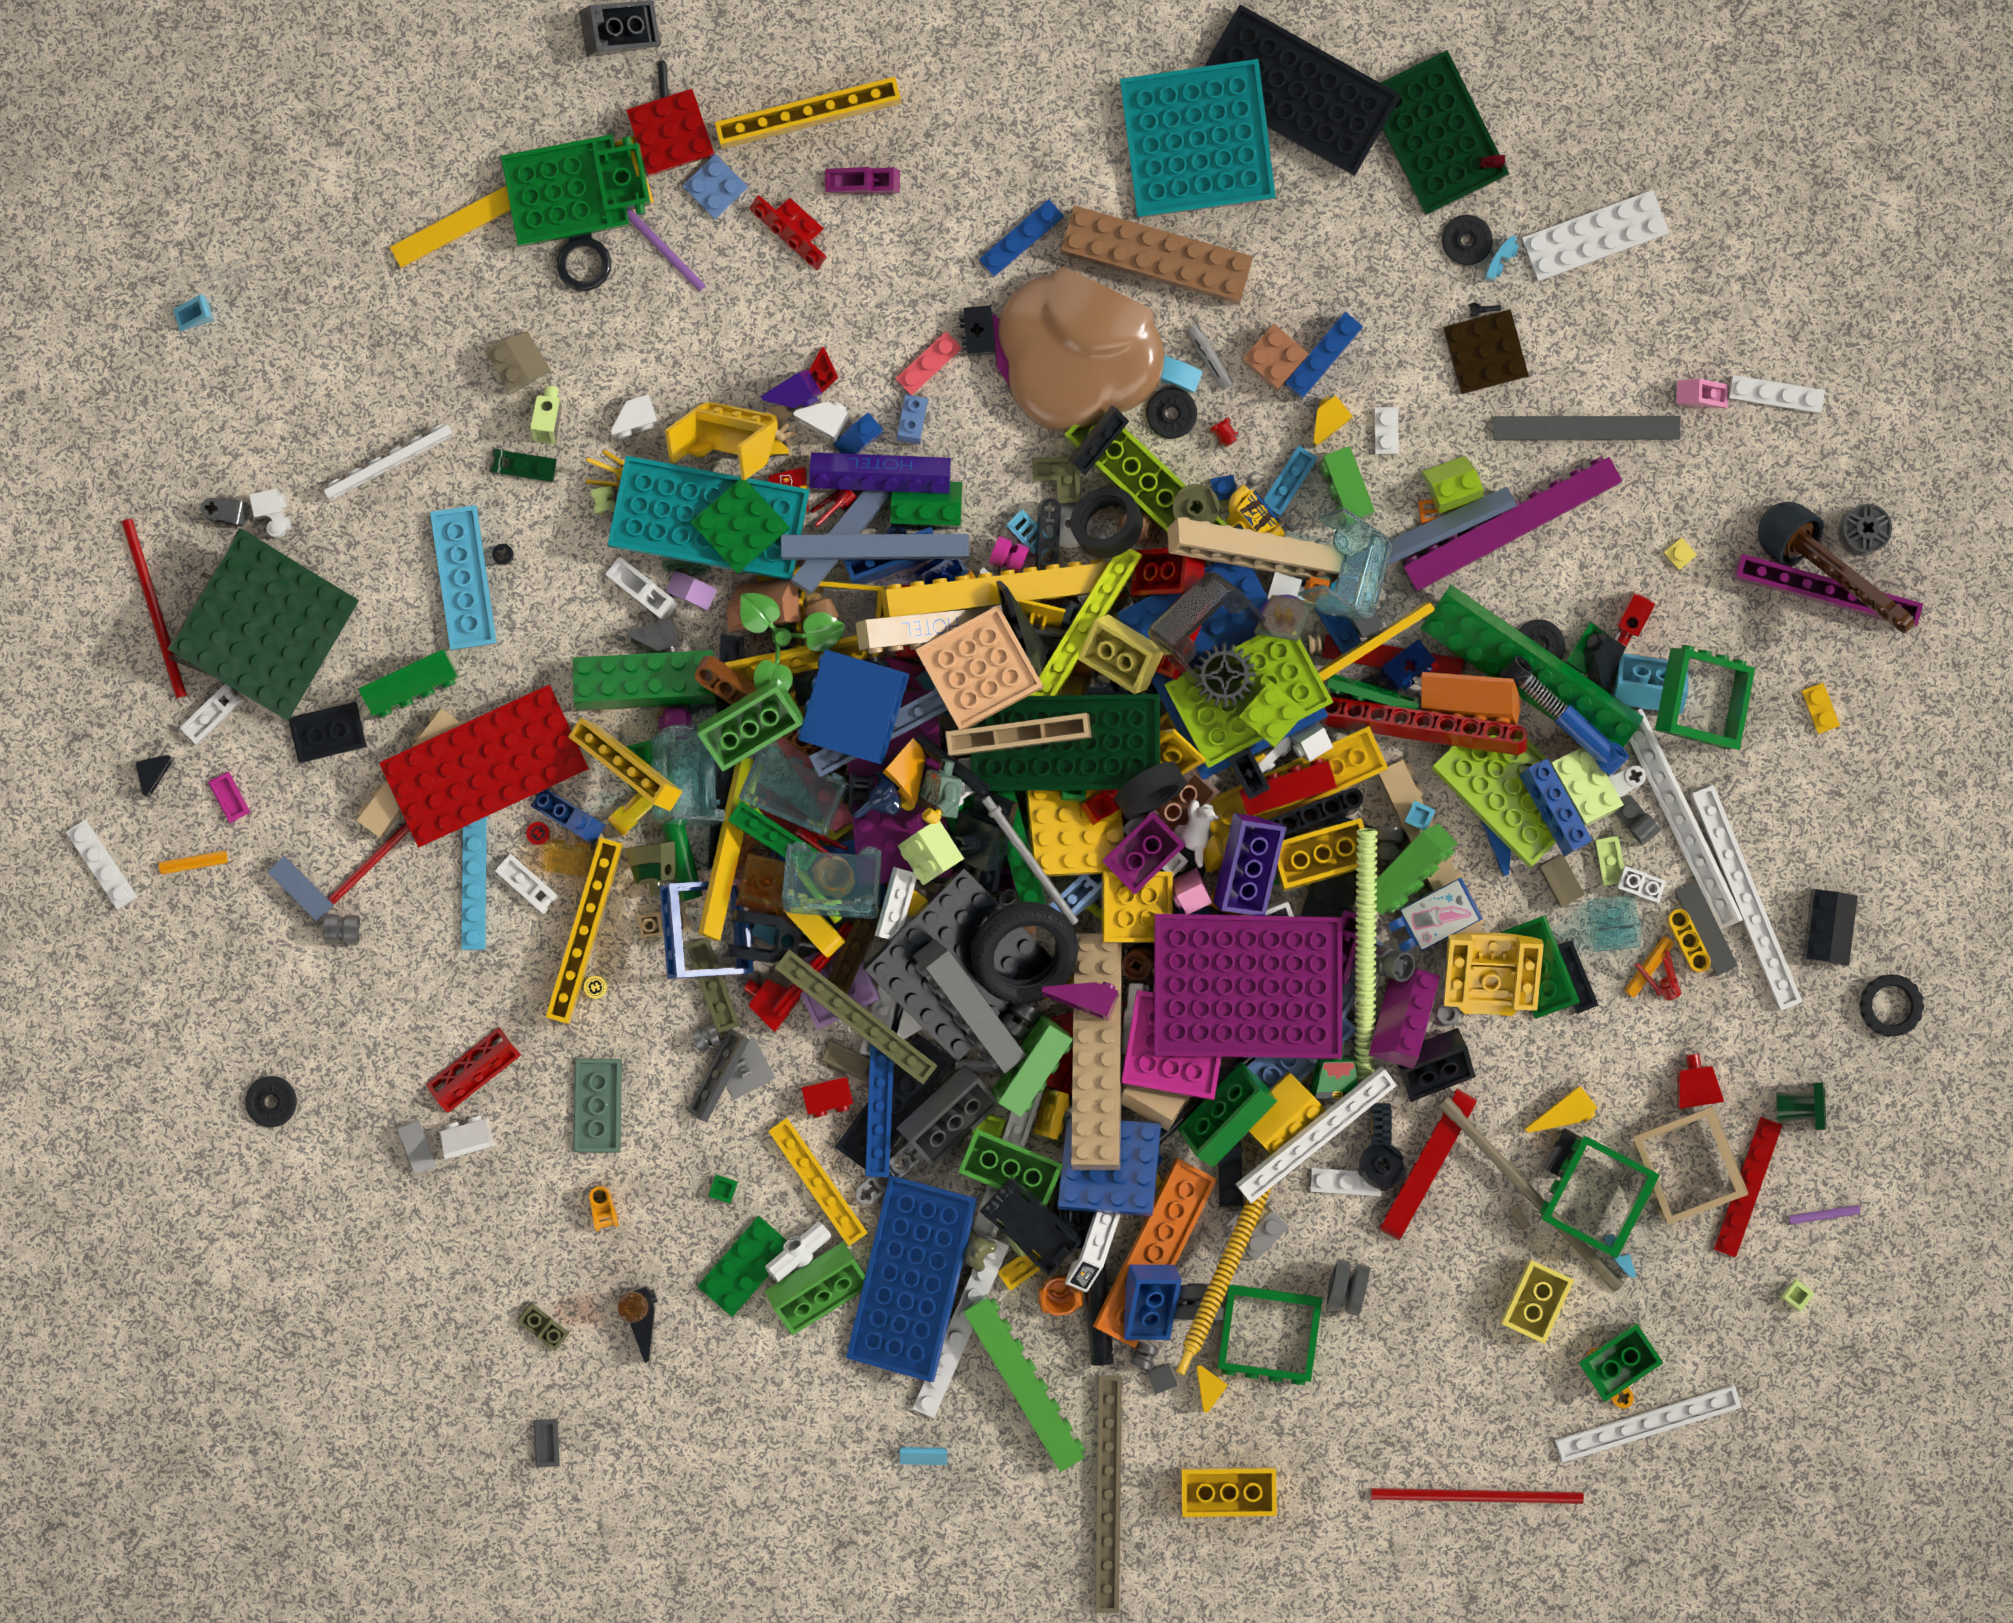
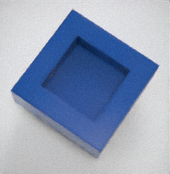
M1234 475L1210 479L1212 491H1214L1219 501L1229 500L1236 491Z

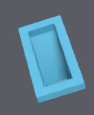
M203 294L173 309L180 332L214 321L209 301Z

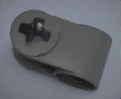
M207 498L201 504V512L209 521L228 525L235 523L238 526H244L248 503L239 500ZM212 504H214L218 511H214L213 515H210L207 508H211Z

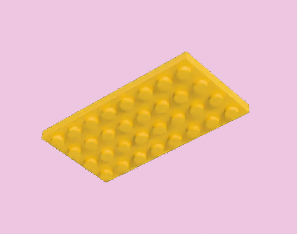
M1059 691L1057 696L1082 695V691ZM1061 790L1025 791L1032 856L1047 876L1102 874L1103 871H1111L1102 860L1124 840L1121 810L1092 825L1080 807L1083 803L1105 790H1086V800L1084 802L1060 800Z

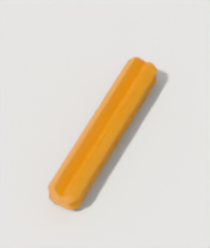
M219 851L159 862V872L164 875L225 864L228 862V855L226 851Z
M1666 936L1661 938L1642 964V968L1650 977L1662 962V958L1666 957L1665 951H1670L1674 946V942ZM1639 970L1624 989L1628 995L1634 998L1647 982Z

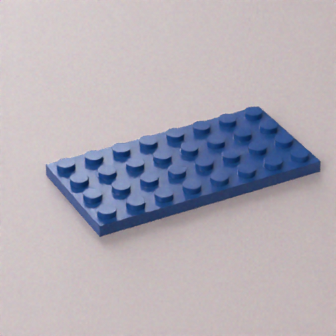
M889 1175L848 1346L847 1359L924 1381H935L978 1198Z

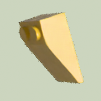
M1175 729L1160 731L1161 763L1175 762L1184 775L1205 762L1206 758Z

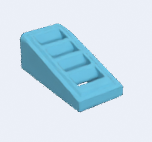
M1022 509L1006 525V528L1024 546L1029 547V550L1035 555L1036 539L1031 544L1028 540L1037 532V524ZM1024 518L1027 522L1017 531L1015 526ZM1031 525L1033 529L1023 537L1021 534ZM1043 531V536L1049 539L1050 537ZM1049 549L1043 550V552H1042V554H1041V557H1042Z

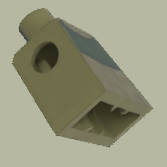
M674 841L625 848L634 882L637 885L649 883L650 896H660L659 886L663 885V881L675 878Z

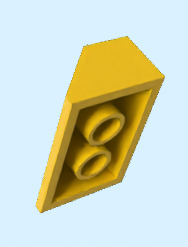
M1289 1071L1270 1089L1277 1102L1248 1131L1271 1155L1326 1111L1318 1100Z

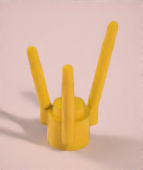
M607 450L602 451L604 455L619 465L624 466L623 460ZM589 457L586 458V462L617 474L616 480L621 481L623 467L617 469ZM586 479L585 481L587 484L618 488L620 486V482Z

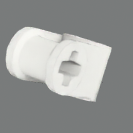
M1631 766L1608 778L1618 796L1621 797L1642 785L1646 780V773L1640 766ZM1632 770L1635 773L1639 772L1641 774L1638 778V783L1635 780H1629Z

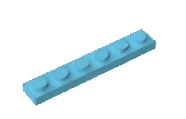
M487 816L463 827L462 950H486Z

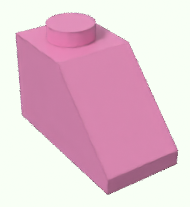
M1703 379L1678 380L1676 404L1727 408L1728 384Z

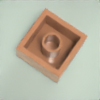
M1274 323L1245 355L1242 362L1278 392L1309 353Z

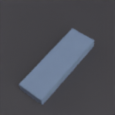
M285 856L267 872L317 922L334 906Z

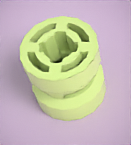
M613 486L601 487L590 491L592 499L595 500V514H603V511L610 510V512L615 510L616 502L613 501Z

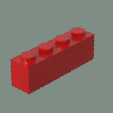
M1320 758L1311 761L1310 767L1302 769L1301 765L1287 769L1289 774L1280 776L1279 772L1265 776L1271 789L1252 799L1248 798L1244 789H1240L1239 792L1246 814L1253 816L1338 788L1330 761L1324 762V759Z

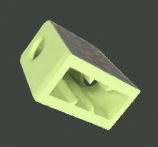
M545 386L544 395L536 397L530 428L533 441L556 444L562 410L561 400L557 398L559 391L557 387Z

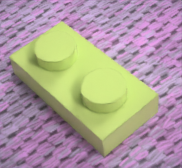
M1619 836L1595 840L1603 886L1618 884L1624 868Z

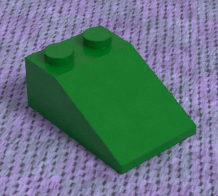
M1634 1322L1578 1363L1603 1401L1606 1402L1662 1365L1663 1361L1639 1325Z

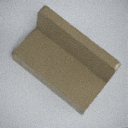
M1559 855L1538 867L1560 908L1584 896L1581 886L1563 855Z

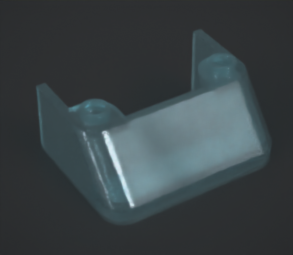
M1346 508L1320 515L1318 520L1335 531L1333 544L1335 549L1344 558L1335 591L1325 585H1320L1298 592V597L1308 604H1313V607L1323 614L1360 620L1373 617L1392 552L1390 539Z

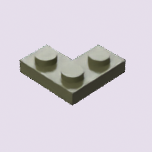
M1070 456L1032 458L1033 482L1056 481L1057 501L1060 504H1077L1081 500L1080 473L1068 461Z

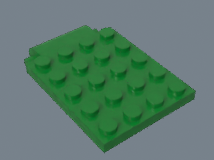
M610 134L501 155L518 247L631 226L628 210L631 209L636 210V215L646 214L645 206L650 205L651 201L640 144H632L631 137L627 136L622 138L623 146L615 147L614 136ZM632 151H635L637 164L639 168V177H637L635 168L632 162Z

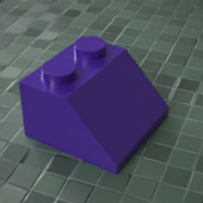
M809 370L798 372L760 397L763 401L791 408L800 406L805 408L819 401L817 397L823 393Z

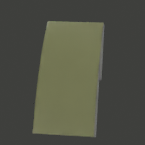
M532 1302L517 1319L519 1324L554 1351L558 1349L569 1334L564 1327Z

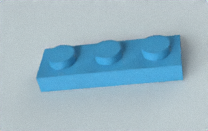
M1299 445L1264 498V502L1279 517H1281L1318 457Z

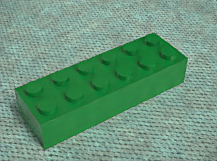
M713 650L573 657V696L576 711L716 703V694L699 684L695 679V672L700 660L704 656L714 657Z

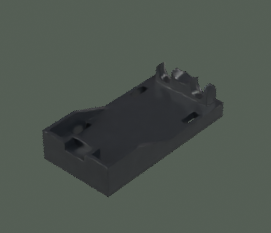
M1013 1176L980 1209V1212L1013 1240L1029 1259L1048 1276L1081 1244L1082 1237ZM1023 1192L1025 1195H1027L1030 1198V1201H1027L1025 1197L1021 1195V1193ZM998 1218L1002 1223L1005 1224V1226H1003V1225H1002L998 1220H996V1219ZM1032 1250L1037 1252L1040 1255V1257L1037 1256Z

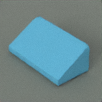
M901 1447L900 1464L947 1465V1449L936 1447Z

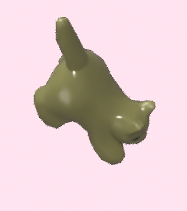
M971 1228L964 1254V1260L967 1265L974 1268L977 1272L983 1271L985 1269L983 1260L987 1254L996 1251V1243L978 1237Z

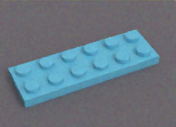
M477 505L432 511L430 516L450 650L497 644Z

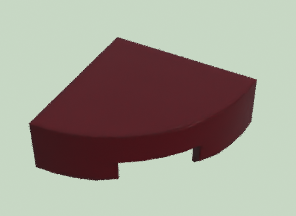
M1493 155L1480 159V167L1502 168L1506 163L1505 155Z

